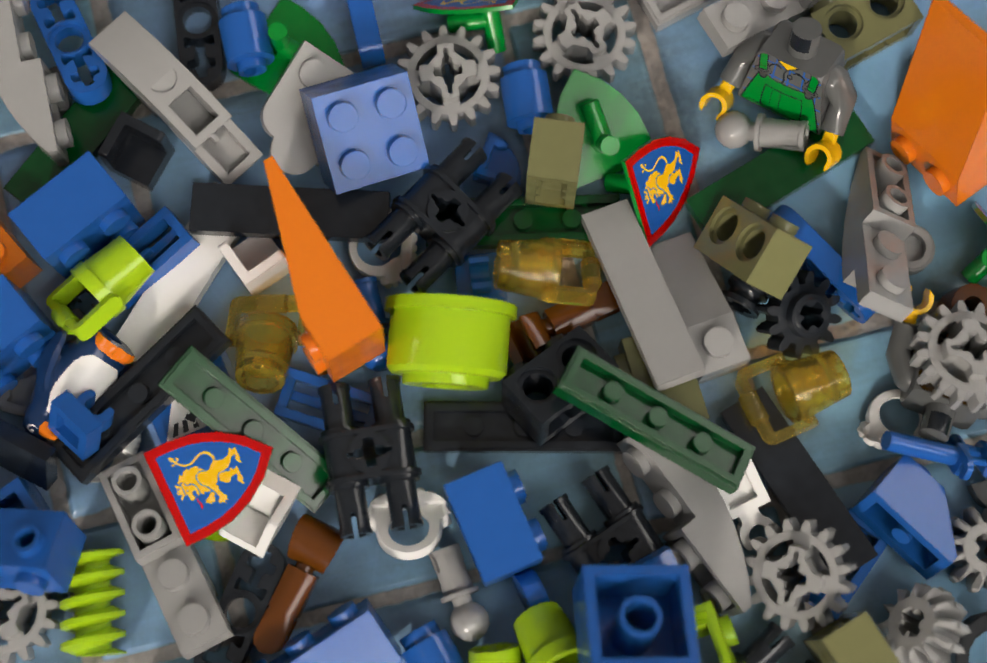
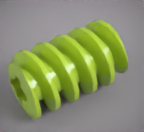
M124 549L82 550L68 592L74 593V595L59 602L60 610L75 614L74 617L60 622V630L74 634L75 637L61 643L60 651L75 655V657L127 654L125 650L112 647L113 641L126 636V630L111 626V621L126 615V609L111 605V600L125 595V589L110 584L111 579L125 574V568L110 564V559L124 554Z

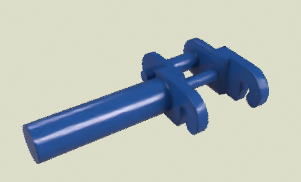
M890 430L885 431L882 435L881 448L885 451L946 464L953 475L959 476L962 480H968L972 476L974 465H976L982 476L987 478L986 441L979 440L973 446L966 444L958 434L950 435L946 443Z

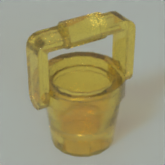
M554 237L498 241L493 277L495 290L534 297L538 301L576 306H592L595 303L598 289L602 285L600 263L595 257V252L590 242ZM562 257L582 259L580 268L583 287L560 285Z
M259 294L256 296H239L231 301L225 335L233 342L229 347H236L235 380L245 390L253 393L268 394L281 390L285 385L293 355L297 351L298 346H303L298 336L305 333L300 315L298 327L295 322L282 315L287 312H299L295 295Z
M832 350L792 361L786 360L783 353H779L742 368L735 378V387L740 395L738 401L752 427L756 426L763 441L769 445L778 444L819 425V421L814 415L851 395L852 391L846 367L840 357ZM769 370L777 400L785 415L794 423L774 432L768 420L769 415L757 392L752 389L747 380Z

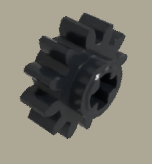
M799 269L782 300L764 292L765 296L769 297L768 303L758 304L754 310L766 315V321L761 322L757 326L756 331L771 335L767 341L768 349L781 351L784 356L800 359L803 353L814 356L819 355L820 347L818 340L834 341L832 333L827 328L829 323L837 324L842 320L839 315L831 313V306L836 305L840 301V296L825 294L830 285L828 278L814 277L813 271Z

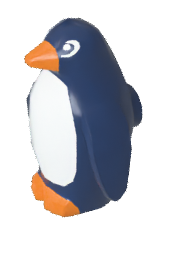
M103 326L86 341H81L75 335L65 343L67 331L61 330L48 342L41 352L31 399L24 412L23 427L27 433L42 441H55L58 437L48 428L51 401L66 390L75 398H78L85 391L93 390L96 393V401L121 377L120 374L126 364L133 362L135 356L132 351L106 326Z

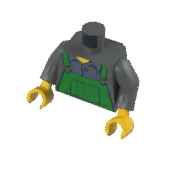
M801 17L794 21V23L788 20L780 21L773 32L760 31L741 43L720 74V77L723 79L720 85L712 87L700 99L699 108L702 110L711 97L717 98L722 104V110L716 117V120H718L720 116L733 107L734 95L732 91L736 87L739 88L738 96L787 120L809 121L810 131L820 135L824 130V134L821 140L806 149L804 161L806 165L815 162L820 149L827 156V162L823 171H826L837 164L842 157V150L837 143L838 136H844L857 100V92L848 70L844 68L845 50L841 45L821 36L823 31L822 25L816 19Z

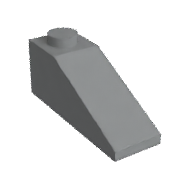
M691 232L656 243L650 249L706 368L705 375L697 378L698 383L701 384L742 369L751 357L726 298L702 253L694 248L696 242Z

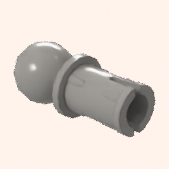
M728 111L717 120L715 136L724 147L730 149L741 148L749 141H753L754 150L761 152L763 148L805 152L809 140V121L767 118L765 113H759L756 121L751 122L745 113Z
M459 543L428 554L444 595L440 599L441 603L445 604L452 601L454 606L449 618L452 632L455 637L462 641L472 642L479 640L487 633L490 625L489 615L484 606L472 600L471 594L479 591L478 585L473 586Z

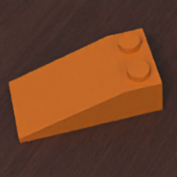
M932 0L891 117L890 147L898 159L906 165L912 164L923 175L925 183L933 193L938 196L944 195L957 207L987 185V33L949 0Z
M270 156L263 160L296 303L305 331L298 338L304 347L302 348L304 354L316 373L319 375L326 370L335 383L386 351L383 327L273 156Z

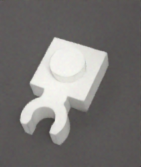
M750 460L737 491L730 495L717 487L732 520L738 519L739 523L736 531L741 545L748 551L754 549L750 544V530L756 525L766 527L767 525L774 524L770 518L761 514L758 507L771 500L752 460Z

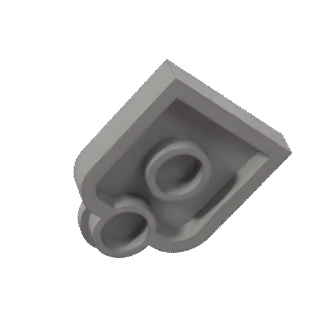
M303 41L264 102L260 112L262 127L273 138L270 144V156H273L282 172L290 175L303 174L312 169L314 165L319 166L299 89L355 74L307 41Z

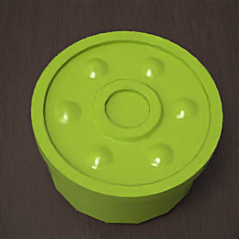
M405 293L386 296L384 311L390 314L386 367L390 373L402 376V383L409 386L445 390H488L490 382L501 381L507 374L510 322L517 320L518 307L515 304L501 300L454 294Z

